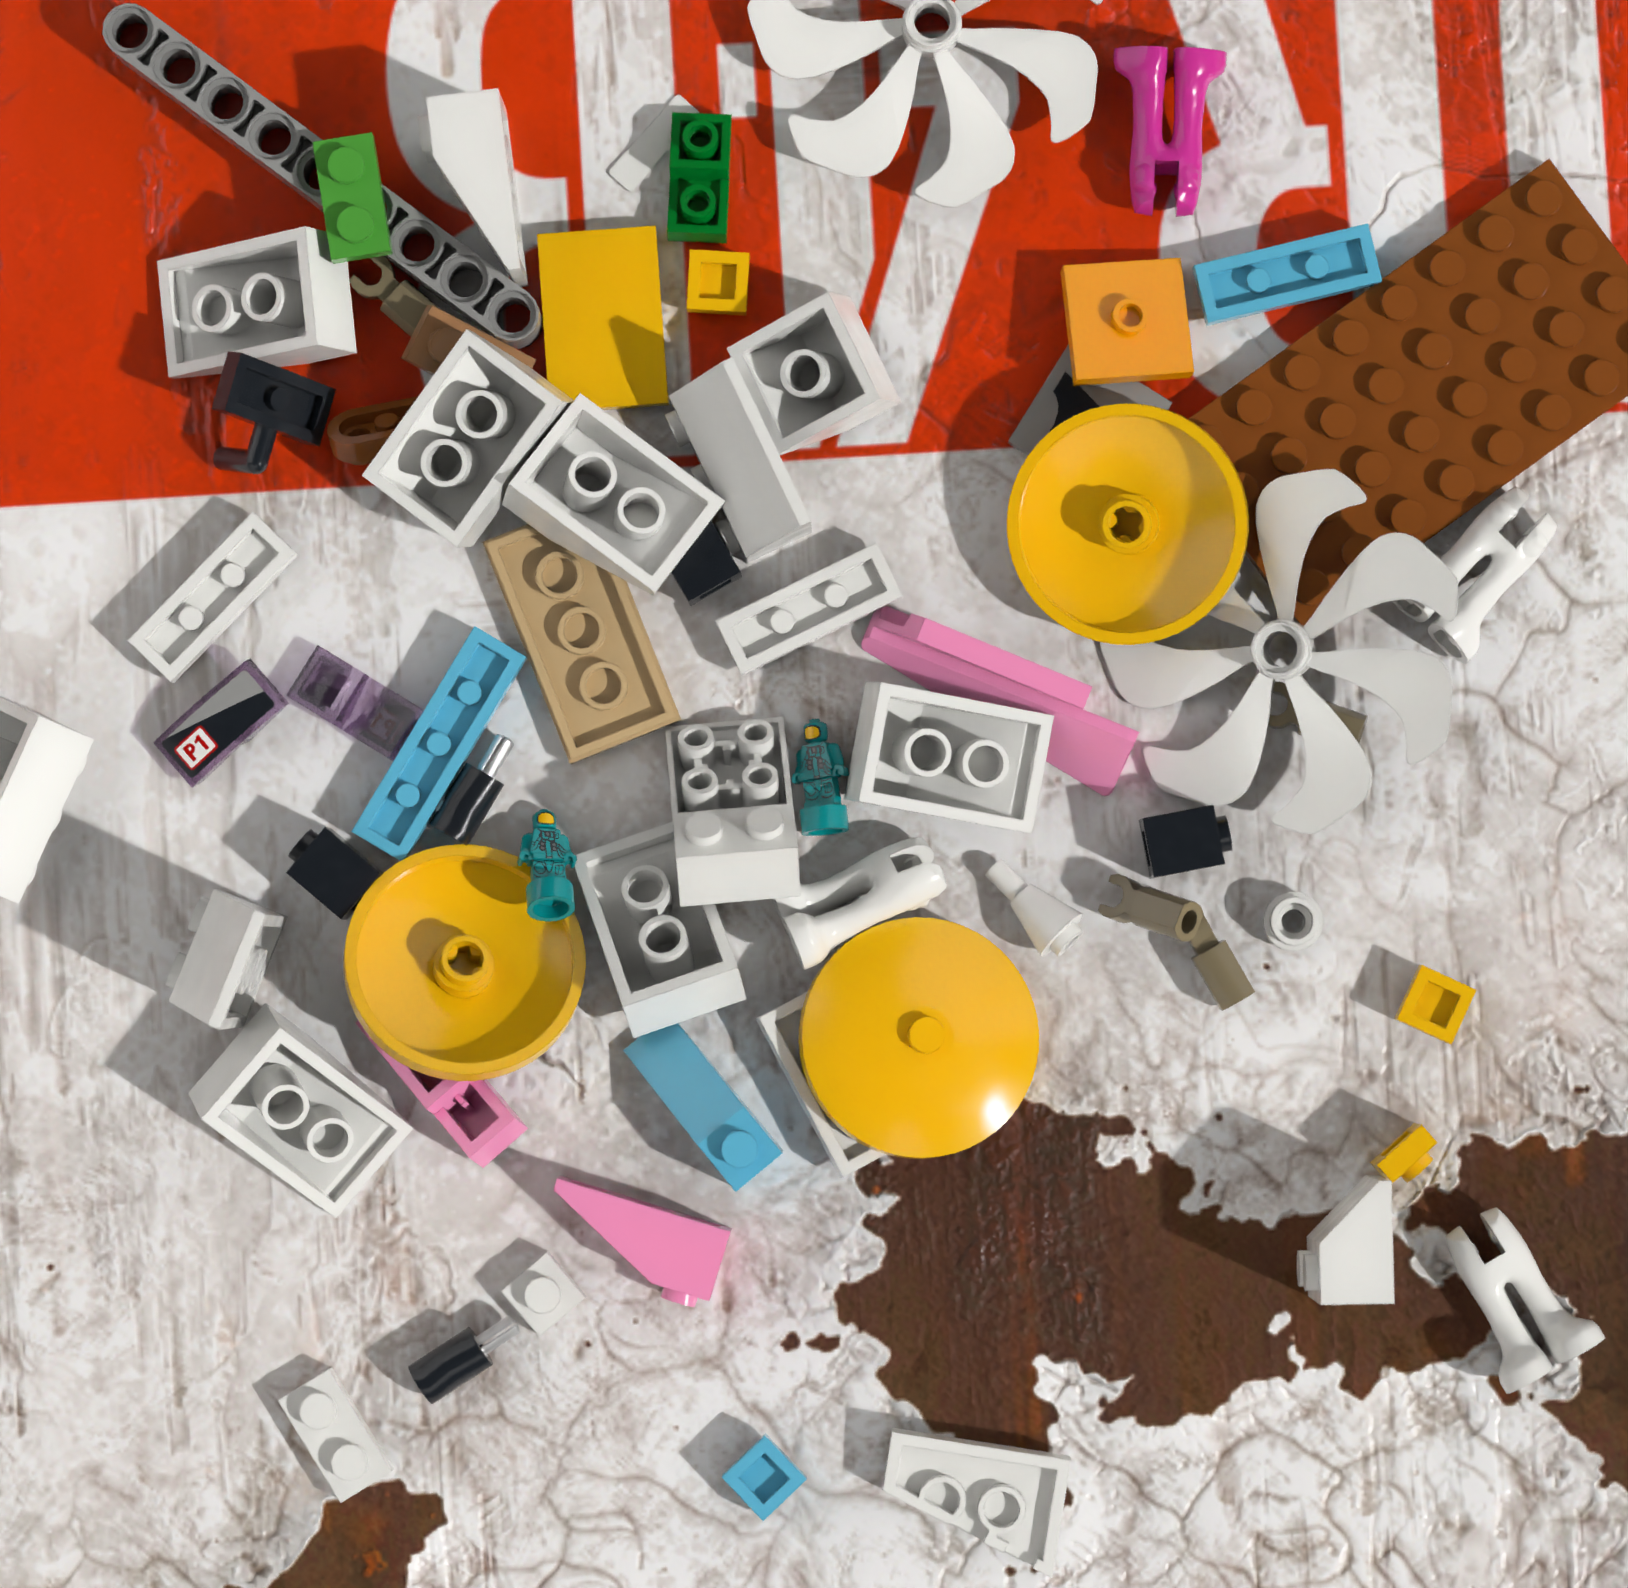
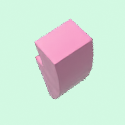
M359 1020L356 1022L358 1027L426 1110L438 1119L465 1154L482 1168L528 1129L487 1079L454 1081L428 1076L415 1071L384 1052L367 1034Z

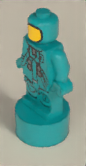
M810 719L809 723L803 727L804 740L809 744L803 745L796 753L797 765L795 773L791 778L794 784L800 785L803 782L805 791L804 808L799 811L801 834L803 836H826L849 831L847 806L841 803L838 778L841 775L848 776L849 770L844 766V758L839 745L825 742L828 739L827 724L820 722V719Z
M541 809L532 816L533 832L527 833L522 837L517 864L522 866L525 862L527 866L531 867V882L526 887L528 915L539 921L550 922L565 919L575 911L573 884L570 880L566 879L565 867L569 864L570 868H574L577 857L570 849L568 837L556 829L555 814L547 809Z

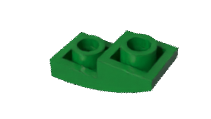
M672 112L667 222L668 241L727 243L732 115Z

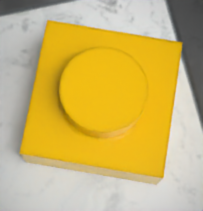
M690 249L687 312L746 315L750 254L745 252Z
M1419 965L1394 1019L1452 1045L1476 993V989L1424 965Z
M1413 1123L1370 1163L1382 1177L1391 1180L1392 1183L1400 1176L1407 1183L1419 1175L1433 1161L1428 1151L1438 1142L1421 1124Z

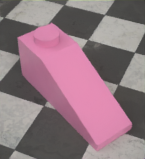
M559 1176L557 1178L554 1191L651 1284L663 1287L662 1298L690 1307L696 1306L698 1298L710 1300L732 1228L567 1177Z

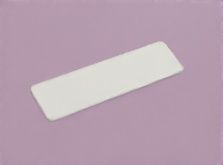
M676 95L609 170V174L626 190L633 191L670 150L672 112L699 113L681 95Z

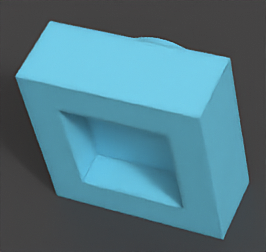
M766 1433L722 1474L723 1480L762 1521L807 1480V1476Z

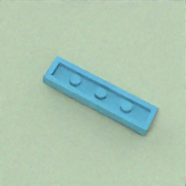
M474 626L351 832L400 861L409 857L436 812L437 805L448 792L527 660V657Z

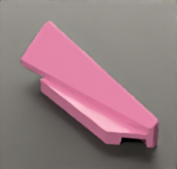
M888 606L873 613L862 639L861 646L864 651L932 692L1054 715L1046 762L1102 796H1108L1112 793L1139 732L1083 710L1092 686L912 613L908 615Z

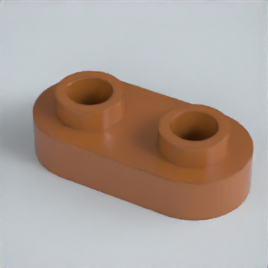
M417 397L354 408L334 417L327 427L333 455L340 461L354 465L371 463Z

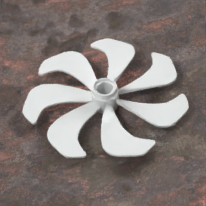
M750 0L747 6L750 23L763 59L772 71L788 79H807L827 74L862 59L900 38H903L907 45L873 94L846 116L834 121L808 119L796 114L789 116L790 132L802 158L826 169L850 177L868 178L877 175L889 166L899 148L906 128L915 91L918 67L922 56L925 58H935L949 112L950 144L945 163L934 175L915 189L916 196L942 207L958 208L1003 181L1011 171L1014 163V143L1007 127L993 106L950 54V51L957 43L991 56L1014 68L1040 89L1048 101L1051 119V142L1060 143L1068 139L1091 121L1098 75L1097 59L1092 48L1080 37L1060 31L1015 28H961L962 15L990 0H956L955 2L952 0H882L904 10L903 18L850 22L824 20L806 15L795 9L789 0ZM1090 0L1096 5L1103 2V0ZM936 13L946 20L949 28L944 35L938 38H926L917 31L915 22L924 14Z
M1320 469L1285 475L1271 481L1262 490L1256 504V528L1263 564L1278 620L1266 623L1232 585L1218 605L1208 613L1215 618L1254 633L1251 646L1214 650H1184L1160 645L1156 642L1136 645H1116L1100 642L1103 657L1119 694L1127 702L1140 708L1154 709L1180 702L1223 681L1252 663L1259 669L1258 674L1227 721L1202 744L1190 750H1169L1154 746H1146L1143 749L1145 762L1159 789L1208 806H1225L1235 802L1245 794L1260 762L1269 723L1275 680L1279 679L1285 681L1301 730L1305 752V775L1301 789L1285 807L1272 816V822L1284 829L1298 833L1315 834L1329 827L1358 807L1368 795L1371 787L1372 773L1370 764L1351 731L1302 676L1309 668L1362 687L1388 704L1402 720L1406 738V762L1409 765H1415L1423 761L1447 741L1451 719L1453 686L1449 671L1439 659L1431 654L1420 651L1392 648L1315 652V637L1343 620L1367 608L1400 599L1415 600L1437 612L1446 621L1450 622L1455 619L1458 607L1457 577L1420 540L1411 535L1396 532L1378 537L1363 549L1348 566L1304 626L1293 621L1303 560L1318 526L1329 515L1350 506L1363 504L1367 500L1366 494L1362 489L1336 469ZM1286 632L1297 643V655L1292 663L1285 667H1280L1272 661L1269 647L1271 641L1278 634Z

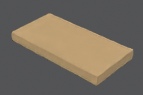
M529 524L482 542L570 764L682 721L627 581L554 543Z

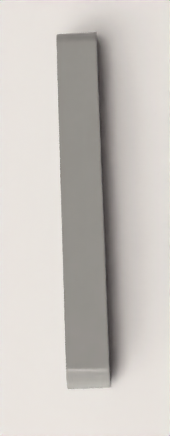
M124 3L114 7L107 14L103 22L102 34L108 47L124 65L323 212L320 190H315L309 186V176L312 170L316 168L312 142L322 140L146 8L137 4ZM134 23L146 25L148 28L147 37L140 46L124 48L120 45V35L128 25ZM188 58L195 61V72L187 82L173 84L167 80V71L175 60ZM234 93L242 96L243 107L235 117L220 119L215 116L214 108L216 102L223 95ZM276 128L289 131L291 133V142L284 152L277 155H269L262 151V140L269 131ZM382 184L384 201L387 205L386 214L393 252L392 255L384 257L488 335L515 349L525 348L535 342L543 326V318L536 300L526 290ZM417 234H426L435 241L432 254L420 262L405 258L404 246L407 240ZM473 269L479 272L483 278L482 285L477 293L469 297H460L451 291V282L459 271ZM513 304L526 307L531 312L530 321L522 331L509 333L499 327V316L506 307Z

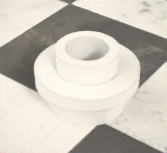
M1294 891L1282 893L1271 900L1265 909L1263 916L1265 934L1275 946L1282 950H1304L1318 940L1323 930L1324 919L1321 908L1307 894ZM1289 910H1296L1303 917V926L1297 933H1289L1282 926V917Z

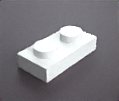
M332 1367L278 1400L340 1503L394 1470Z

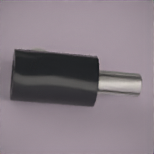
M497 734L477 768L467 762L465 763L449 792L437 805L434 817L429 824L466 846L471 842L504 786L503 783L494 778L514 747L511 739Z
M507 1316L478 1336L468 1327L408 1366L412 1378L425 1398L431 1404H434L491 1367L493 1362L488 1353L519 1334V1326L516 1324L487 1344L483 1345L482 1343L513 1324L515 1320L511 1316Z

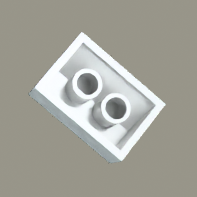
M466 329L362 476L456 548L473 547L502 507L509 482L574 400L526 364L473 331Z
M733 357L722 361L669 395L674 411L664 416L679 447L690 443L700 464L690 469L693 477L725 500L721 509L726 518L716 522V525L731 555L742 551L747 563L812 533L810 517Z
M1 696L0 897L19 904L26 887L32 882L36 874L37 863L51 832L55 830L60 822L62 808L73 784L86 765L87 754L94 739Z

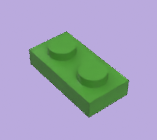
M373 133L312 142L330 257L333 264L392 255V245Z

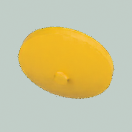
M1144 404L1105 405L1089 409L1060 423L1037 443L1025 459L1014 481L1007 510V538L1012 562L1019 579L1034 602L1049 617L1066 629L1088 639L1116 645H1136L1162 640L1180 633L1205 617L1218 605L1236 579L1245 555L1249 533V515L1244 488L1237 470L1223 448L1209 433L1184 416L1167 409Z
M454 844L426 849L410 855L386 870L373 882L358 903L350 920L343 955V974L346 991L353 1011L367 1034L384 1052L401 1064L425 1075L446 1080L478 1081L492 1079L519 1070L536 1060L558 1040L572 1019L585 979L586 952L582 931L574 912L565 919L550 922L539 921L528 915L526 887L531 882V867L527 866L525 862L522 866H518L517 861L519 857L499 849L467 844V846L464 844Z
M913 917L892 920L871 927L844 943L827 959L816 974L806 994L799 1022L798 1043L803 1073L808 1086L823 1112L840 1130L858 1143L877 1152L901 1158L925 1159L945 1156L968 1149L988 1138L1008 1121L1019 1107L1032 1082L1039 1052V1028L1034 1002L1023 977L1012 961L996 945L963 925L936 918Z

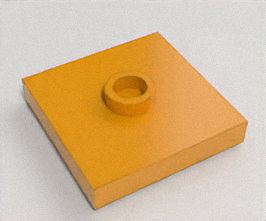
M1181 258L1063 265L1060 274L1073 386L1192 377L1194 364Z

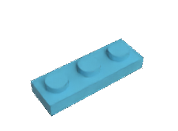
M1368 223L1196 264L1192 268L1206 326L1368 288L1382 282Z

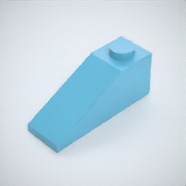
M679 1023L642 1035L623 1050L735 1192L783 1153V1149Z

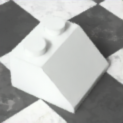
M828 291L727 347V351L730 357H733L779 455L849 431L901 403L850 296Z
M1365 1175L1308 1234L1307 1250L1297 1251L1298 1286L1304 1287V1290L1308 1291V1297L1320 1305L1394 1304L1391 1180L1378 1175Z

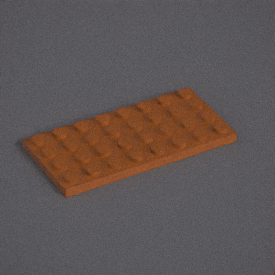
M1548 159L1382 279L1381 283L1374 284L1189 418L1190 421L1196 423L1215 439L1229 456L1238 472L1244 488L1249 515V533L1245 554L1267 584L1268 580L1256 528V504L1262 490L1271 481L1285 475L1320 469H1336L1349 477L1366 494L1367 500L1365 503L1337 511L1326 517L1318 526L1309 543L1302 564L1293 618L1295 622L1303 626L1308 622L1348 566L1375 539L1396 532L1411 535L1424 544L1628 396V265L1552 161Z

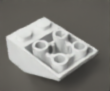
M784 717L665 727L680 907L800 897L798 843Z

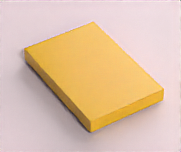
M656 225L537 234L547 381L573 400L581 393L603 410L668 406L669 397Z

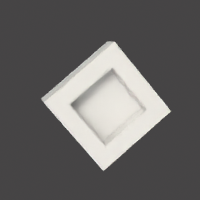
M549 1251L501 1291L539 1337L587 1297Z

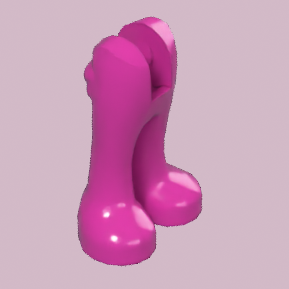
M1130 46L1114 49L1115 69L1130 81L1133 91L1134 116L1129 178L1132 205L1135 213L1152 216L1153 200L1156 194L1155 175H1176V184H1174L1173 192L1176 200L1175 216L1180 217L1194 214L1202 180V123L1205 96L1209 84L1224 73L1227 53L1225 51L1195 47H1179L1174 49V125L1171 142L1166 144L1163 141L1162 117L1165 77L1168 66V48L1162 46Z

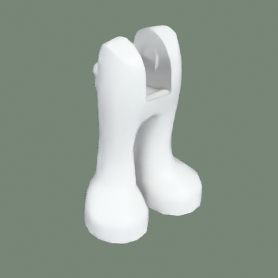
M1518 487L1506 491L1488 505L1459 540L1440 558L1455 574L1458 583L1484 556H1490L1491 563L1487 569L1458 598L1455 619L1449 622L1439 615L1428 627V633L1433 641L1449 656L1463 664L1468 663L1476 655L1480 643V625L1486 614L1501 595L1539 558L1558 527L1554 519L1546 513L1533 526L1525 530L1522 534L1523 537L1514 546L1505 539L1499 531L1507 522L1512 521L1517 516L1519 509L1530 498L1528 494ZM1400 599L1392 601L1403 613L1417 622H1426L1435 613L1434 610L1415 600Z
M922 837L902 840L881 848L823 880L813 883H800V897L772 899L786 934L789 936L804 970L822 962L836 945L857 933L907 910L913 911L917 908L926 907L930 899L940 895L946 889L947 884L943 870L939 865L932 863L934 852ZM861 895H864L863 897L859 898L858 900L854 901L853 903H851V904H849V905H847V906H844V907H842V908L836 909V908H838V907H840V906H842V905H844V904H846V903H848V902L854 900L855 898H857V897H859V896H861Z
M1495 1207L1480 1213V1217L1490 1239L1499 1249L1500 1256L1484 1264L1478 1254V1249L1460 1226L1456 1227L1445 1237L1459 1275L1485 1314L1502 1350V1360L1498 1376L1506 1394H1510L1543 1377L1553 1369V1366L1515 1311L1504 1288L1506 1282L1511 1283L1518 1291L1542 1334L1547 1349L1557 1364L1567 1362L1602 1342L1605 1336L1593 1320L1571 1316L1560 1305L1542 1276L1524 1239L1505 1214Z

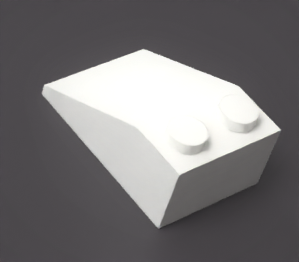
M499 89L426 97L428 115L418 116L417 119L422 152H426L427 162H436L443 178L511 280L520 287L528 286L508 115Z
M303 226L157 261L169 378L177 379L222 374L228 351L241 352L277 367L309 364L357 353L348 262L333 264L326 231Z
M579 393L509 482L502 505L554 543L654 595L723 506L725 500Z
M865 682L844 799L1032 834L1054 715L884 682Z
M673 822L576 854L577 861L574 868L633 1038L747 999L740 972L716 905L680 907Z
M213 889L210 899L201 897L193 911L188 930L196 933L188 954L186 955L181 952L177 954L166 980V986L174 988L169 1002L216 1029L244 1027L288 916L222 890Z
M266 1003L188 1093L202 1121L334 1218L338 1217L413 1129L411 1123L321 1045Z

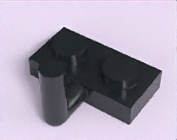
M228 351L212 409L253 424L254 427L248 449L219 447L213 455L214 465L220 470L260 474L268 466L277 434L306 445L320 446L336 389L244 353Z

